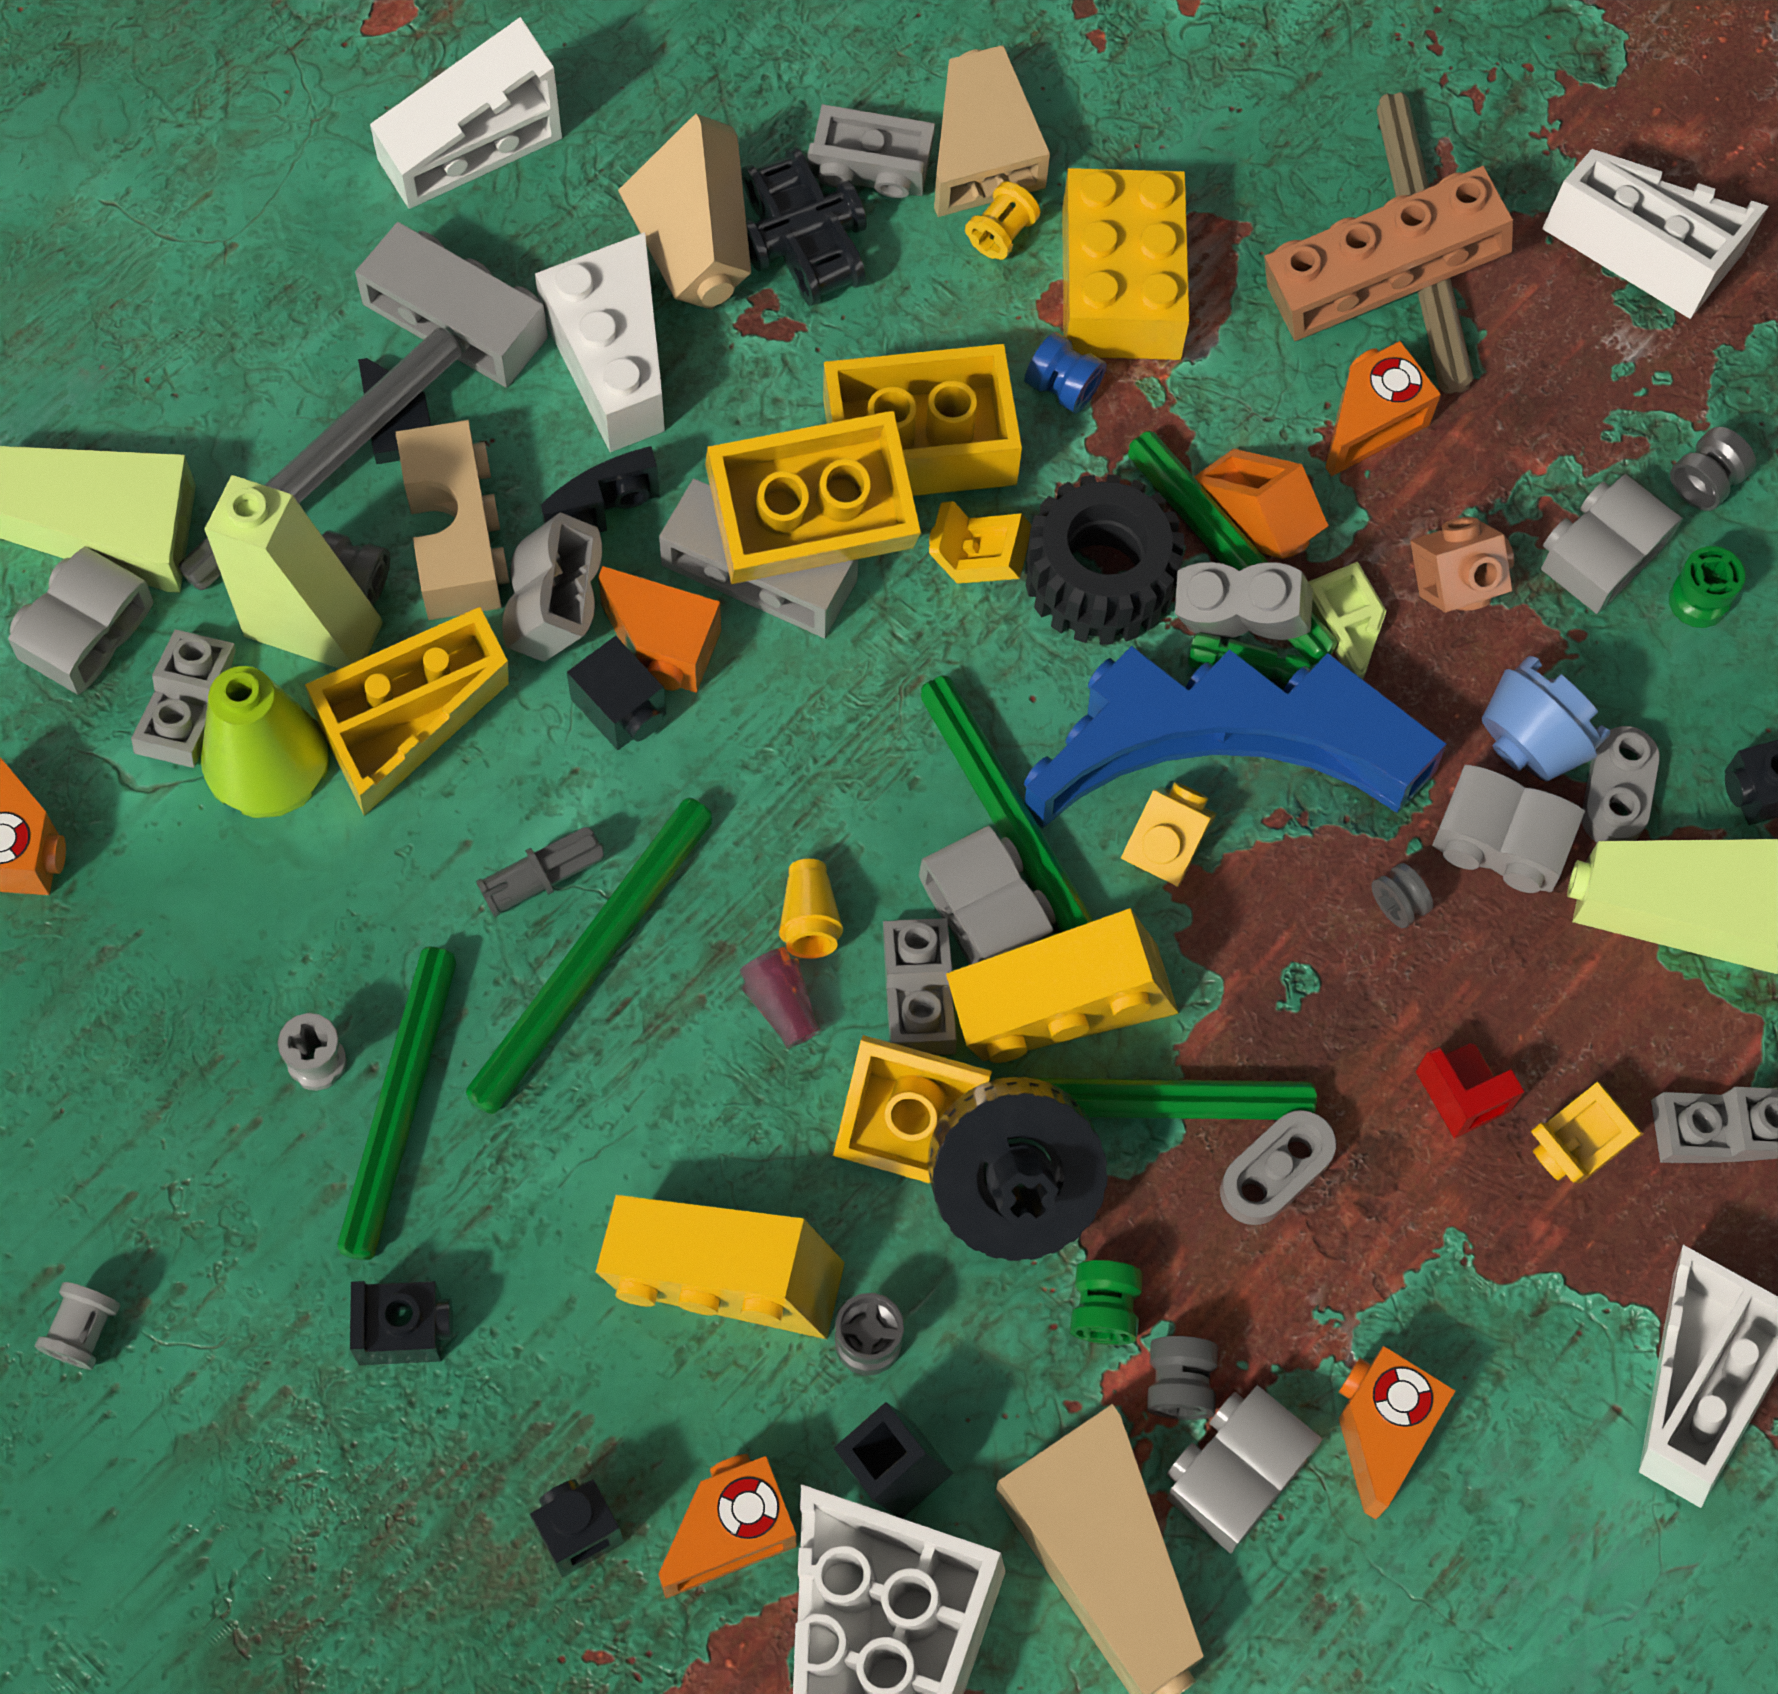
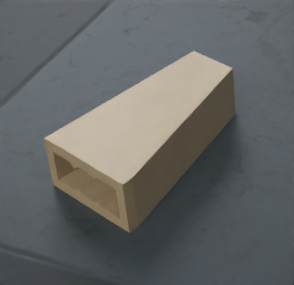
M1111 1404L1000 1479L994 1495L1129 1694H1181L1197 1682L1190 1673V1670L1204 1656L1121 1415L1114 1405Z

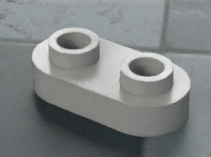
M1620 726L1610 730V736L1596 749L1597 758L1591 760L1582 808L1585 810L1582 824L1589 837L1597 843L1598 841H1636L1650 818L1659 765V751L1654 740L1644 731L1635 727ZM1625 748L1636 754L1638 760L1624 758L1619 749ZM1618 803L1627 810L1628 815L1619 816L1615 814L1609 804Z
M1294 1111L1282 1116L1227 1168L1220 1185V1197L1226 1211L1234 1219L1249 1225L1265 1224L1277 1217L1328 1168L1336 1150V1139L1330 1125L1319 1115L1308 1111ZM1291 1142L1305 1144L1310 1151V1156L1305 1159L1294 1157L1288 1150V1144ZM1247 1184L1257 1185L1263 1191L1264 1199L1259 1202L1249 1201L1242 1194L1241 1188Z

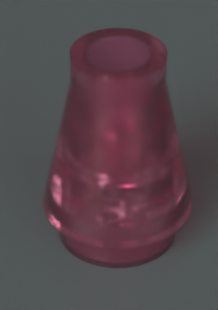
M785 947L769 951L750 961L739 970L745 982L741 990L781 1037L786 1049L798 1046L821 1032L814 1017L799 959H791Z

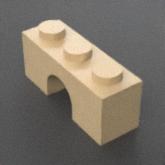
M469 420L397 431L396 438L403 481L411 514L440 511L450 514L455 518L450 526L439 533L413 537L421 591L428 620L462 615L477 607H481L482 611L502 608L498 585L509 584L510 582L504 548L491 549L489 532L500 530L494 494L482 496L479 481L480 479L491 478L485 442L473 443Z

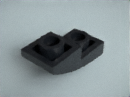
M648 446L611 458L571 479L541 504L543 524L561 512L597 527L599 533L607 531L605 509L614 507L623 509L634 508L642 505L648 499L660 497L658 469L652 447Z

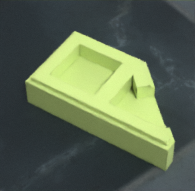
M1358 562L1313 579L1309 581V584L1313 588L1312 612L1337 639L1338 644L1334 651L1341 664L1363 680L1386 614V609Z

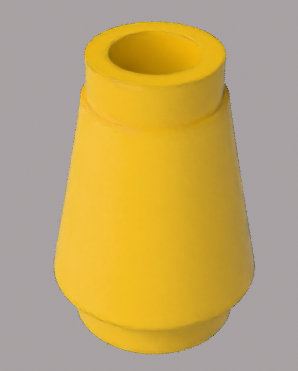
M817 859L797 860L788 869L789 877L779 936L786 943L787 951L796 957L807 959L824 957L836 950L838 946L837 940L843 934V926L827 875V867L824 862Z

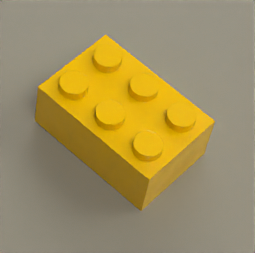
M1068 168L1062 208L1064 337L1069 339L1073 344V349L1082 355L1092 353L1098 358L1181 360L1189 325L1185 171Z
M1004 344L824 362L823 402L826 423L894 411L913 496L1017 485L1022 445Z
M894 411L707 447L705 466L731 584L914 548L921 534Z

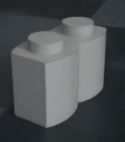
M1627 474L1619 478L1612 486H1609L1604 481L1601 482L1582 504L1580 510L1585 514L1574 523L1565 518L1551 532L1543 544V547L1549 553L1541 570L1596 614L1605 609L1630 581L1662 551L1672 539L1683 519Z
M560 512L518 544L511 562V581L515 594L509 599L505 607L502 624L503 637L507 648L545 662L586 634L592 623L595 608L594 593L590 581L597 574L602 558V542L597 527Z
M85 546L71 558L61 560L50 575L48 591L34 603L24 605L16 613L11 622L8 640L19 661L79 695L97 679L110 661L116 648L133 634L147 616L154 602L145 580Z
M1196 563L1186 566L1177 572L1175 614L1195 634L1203 632L1221 637L1220 639H1227L1251 631L1258 636L1268 639H1292L1311 631L1313 588L1302 571L1282 563H1259L1240 571L1221 563Z
M1464 765L1432 846L1443 852L1444 858L1457 867L1474 870L1479 867L1494 870L1503 876V880L1510 887L1525 893H1537L1540 890L1552 892L1562 873L1585 810L1554 794L1525 788L1516 781L1497 772L1477 766Z
M989 825L923 858L919 871V878L940 916L947 918L948 926L970 965L1050 937L1054 932L1052 925L1056 923L1054 911L1046 896L1040 890L1032 892L1021 879L1019 873L1023 871V864L1014 844L1007 837L999 839Z
M1258 1385L1246 1399H1243L1234 1392L1209 1423L1218 1431L1215 1437L1203 1450L1194 1443H1191L1167 1473V1476L1176 1483L1171 1488L1166 1500L1231 1554L1305 1465L1323 1440Z

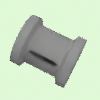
M312 1013L297 1015L286 1022L279 1034L278 1048L282 1059L287 1064L290 1076L308 1090L318 1091L331 1087L344 1074L347 1064L345 1050L339 1043L335 1027L330 1020L319 1014ZM322 1045V1047L316 1048L314 1059H303V1057L310 1055L311 1046Z
M63 1282L59 1290L63 1300L47 1336L38 1337L34 1347L40 1352L62 1362L83 1369L93 1370L97 1361L92 1354L108 1316L117 1315L121 1305L114 1299L92 1289L74 1283Z

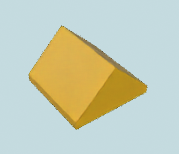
M863 1035L833 1156L930 1183L927 1163L928 1150L933 1132L939 1120L959 1097L969 1090L989 1082L992 1071Z

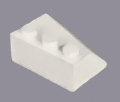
M801 1484L800 1510L802 1512L801 1548H799L798 1554L799 1598L798 1622L795 1629L793 1694H964L1006 1572L1001 1552Z

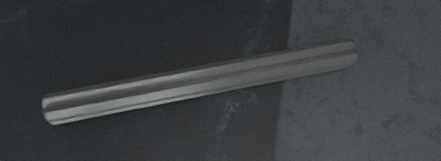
M435 329L264 486L292 494L296 501L300 503L461 356L462 350L457 340L445 329ZM208 537L179 562L178 565L185 579L200 591L206 589L221 575Z

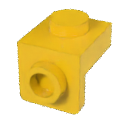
M954 501L941 502L935 526L930 532L929 553L957 584L1020 579L1028 549L1031 524L1022 513L969 518Z
M1174 782L1171 790L1164 787L1154 789L1121 859L1178 887L1208 827L1213 824L1217 813L1205 808L1208 797L1177 782Z
M1596 1082L1547 1123L1541 1122L1531 1130L1532 1134L1541 1143L1533 1149V1153L1546 1170L1557 1181L1567 1175L1573 1183L1581 1184L1643 1135L1600 1082Z

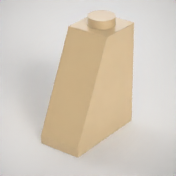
M1000 45L985 50L975 49L959 57L949 59L936 174L934 209L937 216L941 217L992 203L993 191L1002 182L1016 183L1028 192L1046 188L1050 152L1004 46Z
M696 113L618 191L639 232H645L646 245L674 299L712 310L716 305L725 302L731 297L734 288L751 273L738 136L732 126Z

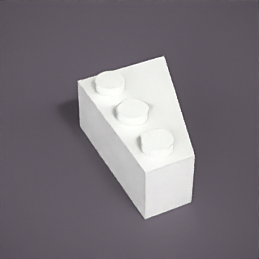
M521 17L370 124L377 159L408 209L562 139L554 67Z
M1591 149L1564 180L1542 229L1691 319L1742 256L1769 206L1751 201L1748 207L1744 208L1713 198L1716 190L1714 188L1698 183L1694 191L1661 181L1662 171Z
M645 232L535 273L538 299L544 305L546 325L609 452L664 432L662 389Z
M1685 1245L1682 1246L1673 1273L1639 1473L1702 1508L1778 1374V1296Z

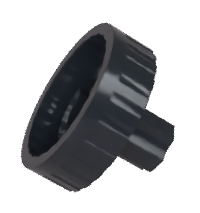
M1008 1077L992 1080L969 1090L959 1097L939 1120L930 1141L927 1161L928 1175L935 1202L944 1222L949 1225L950 1231L973 1250L985 1253L986 1256L992 1258H1003L1008 1261L1042 1258L1044 1255L1062 1250L1064 1246L1080 1237L1081 1233L1091 1225L1098 1209L1101 1208L1108 1180L1106 1155L1088 1114L1072 1096L1059 1087L1045 1081L1027 1077ZM1025 1138L1033 1140L1045 1148L1050 1160L1045 1152L1035 1145L1024 1142L1009 1144L1007 1139ZM985 1162L988 1163L987 1170H986V1181H987V1184H986V1182L984 1181V1173H983V1168H984ZM1020 1183H1022L1024 1186H1023V1187H1020V1186H1017V1185L1020 1184Z

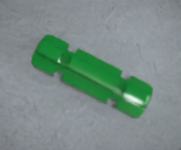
M1203 632L1196 633L1188 656V664L1192 668L1198 669L1206 662L1214 666L1230 649L1268 680L1279 683L1278 687L1281 690H1284L1289 680L1301 667L1307 666L1310 668V661L1306 658L1286 654L1285 659L1278 658V651L1231 639L1228 645L1219 643L1221 637Z

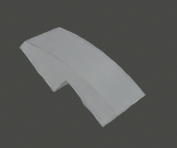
M174 630L152 674L155 691L131 737L134 754L187 767H195L202 752L209 689L216 677L231 668L235 655L234 643Z
M947 918L883 921L890 1043L933 1055L956 1054L953 997L946 973L952 972Z
M1734 1087L1723 1095L1663 1092L1651 1100L1660 1163H1722L1778 1158V1089Z

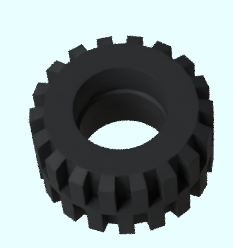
M1108 474L1106 482H1097L1095 475L1081 477L1080 487L1077 488L1070 482L1058 487L1056 499L1048 496L1040 506L1039 516H1034L1031 525L1025 565V574H1027L1025 586L1028 596L1036 597L1034 608L1041 618L1049 614L1052 615V628L1061 634L1066 628L1075 631L1074 640L1087 643L1088 635L1098 636L1100 645L1113 644L1115 635L1119 634L1127 642L1138 637L1140 626H1143L1148 631L1158 624L1161 612L1167 613L1172 603L1177 585V572L1181 569L1183 561L1184 534L1178 533L1180 521L1175 511L1164 513L1166 500L1159 493L1156 492L1149 497L1144 493L1145 484L1137 480H1133L1131 486L1121 484V476ZM1087 546H1109L1127 555L1135 567L1119 574H1100L1082 566L1072 554Z

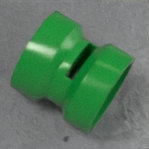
M1717 546L1698 548L1690 554L1669 592V605L1673 614L1681 622L1691 627L1707 628L1718 624L1726 616L1732 602L1737 598L1745 583V569L1741 560L1731 551Z
M1107 1260L1083 1261L1077 1264L1074 1287L1080 1293L1079 1306L1073 1309L1071 1314L1070 1334L1084 1341L1106 1345H1125L1136 1342L1139 1318L1133 1312L1134 1300L1142 1292L1143 1272L1132 1265Z

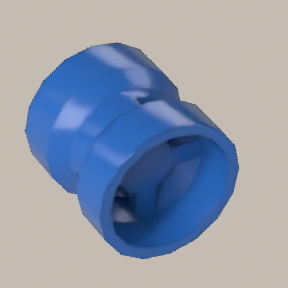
M1053 332L1043 341L1034 354L1025 373L1024 382L1040 393L1050 391L1057 395L1059 404L1076 414L1087 405L1097 391L1106 372L1107 364L1092 353L1085 355L1078 353L1073 349V344L1069 339L1057 332Z

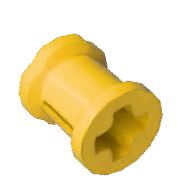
M1009 181L1002 182L993 191V202L981 216L974 215L967 222L965 233L969 237L971 244L980 253L991 259L1004 260L1012 251V241L1024 227L1032 226L1039 219V205L1034 197L1023 187ZM1012 202L1016 204L1014 208L1011 206Z

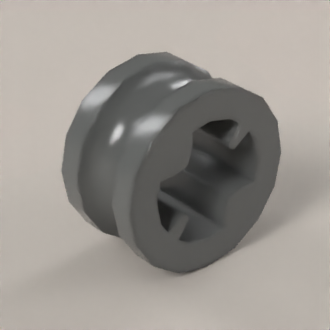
M1400 863L1391 869L1390 878L1379 876L1373 880L1371 886L1375 900L1386 917L1396 926L1407 928L1413 924L1415 920L1414 914L1424 916L1432 911L1433 899L1429 889L1417 872L1410 866Z

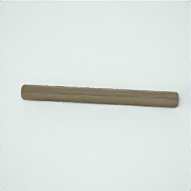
M1402 92L1393 95L1387 93L1380 97L1376 110L1396 197L1400 195H1413L1429 188L1409 98ZM1448 278L1417 291L1438 385L1446 394L1462 393L1468 390L1473 379L1451 279Z

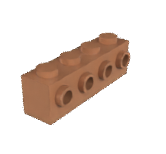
M1484 166L1466 173H1453L1443 178L1435 186L1413 195L1397 196L1388 201L1383 207L1357 218L1348 217L1341 219L1328 230L1304 240H1291L1282 244L1274 252L1264 256L1267 287L1295 342L1511 253L1513 219Z

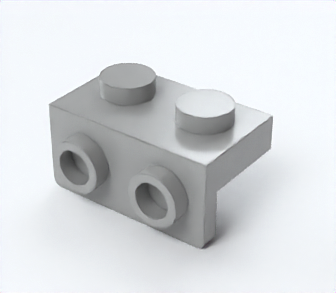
M822 104L814 143L809 145L808 165L814 177L829 187L837 188V184L849 181L852 185L875 188L878 193L891 198H904L909 194L923 196L935 135V123Z

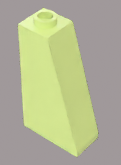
M0 446V539L63 559L71 558L76 552L86 546L145 580L148 586L166 592L180 593L183 575L178 565L186 557L196 485L185 455Z
M231 475L205 527V532L244 637L339 669L367 657L383 624L382 619L294 496Z
M1778 839L1598 841L1586 862L1576 861L1567 891V897L1577 899L1572 922L1778 974Z

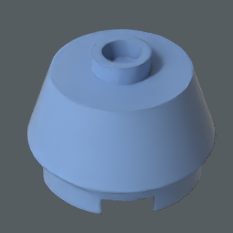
M1528 656L1515 670L1506 669L1482 716V722L1496 741L1492 745L1494 750L1509 766L1517 771L1525 768L1535 777L1543 781H1549L1597 758L1596 749L1610 736V730L1603 725L1599 728L1592 725L1590 720L1598 713V710L1567 678L1560 674L1556 679L1550 678L1547 680L1540 673L1536 672L1542 666L1539 659L1534 656Z

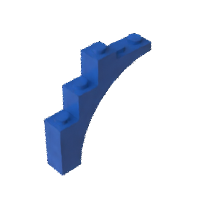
M1131 646L1116 662L1109 658L1093 673L1088 682L1090 696L1087 715L1081 718L1072 728L1065 741L1067 746L1053 760L1046 756L1031 769L1024 781V786L1026 787L1025 804L1036 823L1041 828H1044L1079 798L1119 776L1165 761L1209 755L1265 757L1315 769L1359 788L1398 813L1436 773L1446 743L1328 653L1312 670L1307 666L1301 667L1289 680L1284 690H1281L1229 649L1214 666L1209 662L1200 666L1192 675L1186 687H1184Z

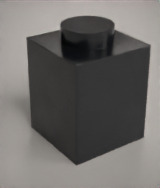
M616 635L567 671L571 700L617 750H620L633 739L641 741L649 737L660 726L663 716L666 715L664 687Z
M887 1402L881 1405L834 1447V1450L871 1499L902 1519L954 1474L917 1425Z

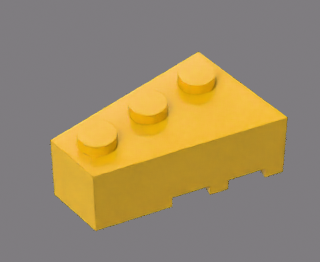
M477 607L305 684L310 707L364 816L509 684L508 660L481 607Z
M1131 908L946 973L966 1046L982 1061L990 1060L993 1063L1017 1059L1026 1054L1028 1050L1179 1014L1157 943Z
M616 1195L595 1272L616 1290L615 1296L618 1299L633 1305L652 1307L655 1306L656 1302L679 1306L696 1314L719 1315L827 1340L845 1262L804 1218Z

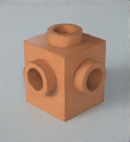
M1461 517L1452 519L1442 525L1441 531L1410 540L1419 596L1446 613L1456 609L1464 611L1480 609L1489 605L1491 598L1512 591L1509 569H1512L1514 566V554L1511 544L1503 533L1479 521L1477 518Z

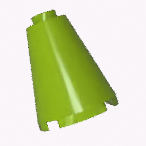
M250 666L230 668L216 677L211 684L207 702L201 766L206 783L214 797L223 804L226 803L237 810H241L243 815L253 818L282 816L302 807L313 796L311 792L317 786L322 776L325 778L329 768L328 743L317 720L269 676L257 668Z

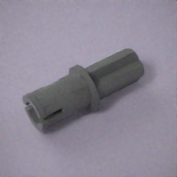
M583 827L535 853L532 848L525 850L527 857L484 879L477 880L476 883L495 918L501 912L543 890L548 895L553 893V885L600 862L604 858L603 849L594 832L589 827Z

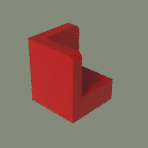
M1469 1043L1446 1055L1440 1047H1437L1425 1054L1415 1071L1454 1139L1510 1113L1525 1092L1512 1069L1494 1076L1478 1047L1473 1043Z

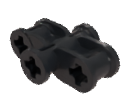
M797 147L786 150L784 158L756 168L750 164L741 168L742 182L752 208L761 219L755 223L751 219L746 220L750 262L757 271L767 269L769 261L783 256L801 296L809 306L820 303L822 295L849 284L854 288L865 285L866 275L861 257L846 231L851 229L854 233L866 230V215L860 197L849 181L837 184L835 192L823 196L805 156Z

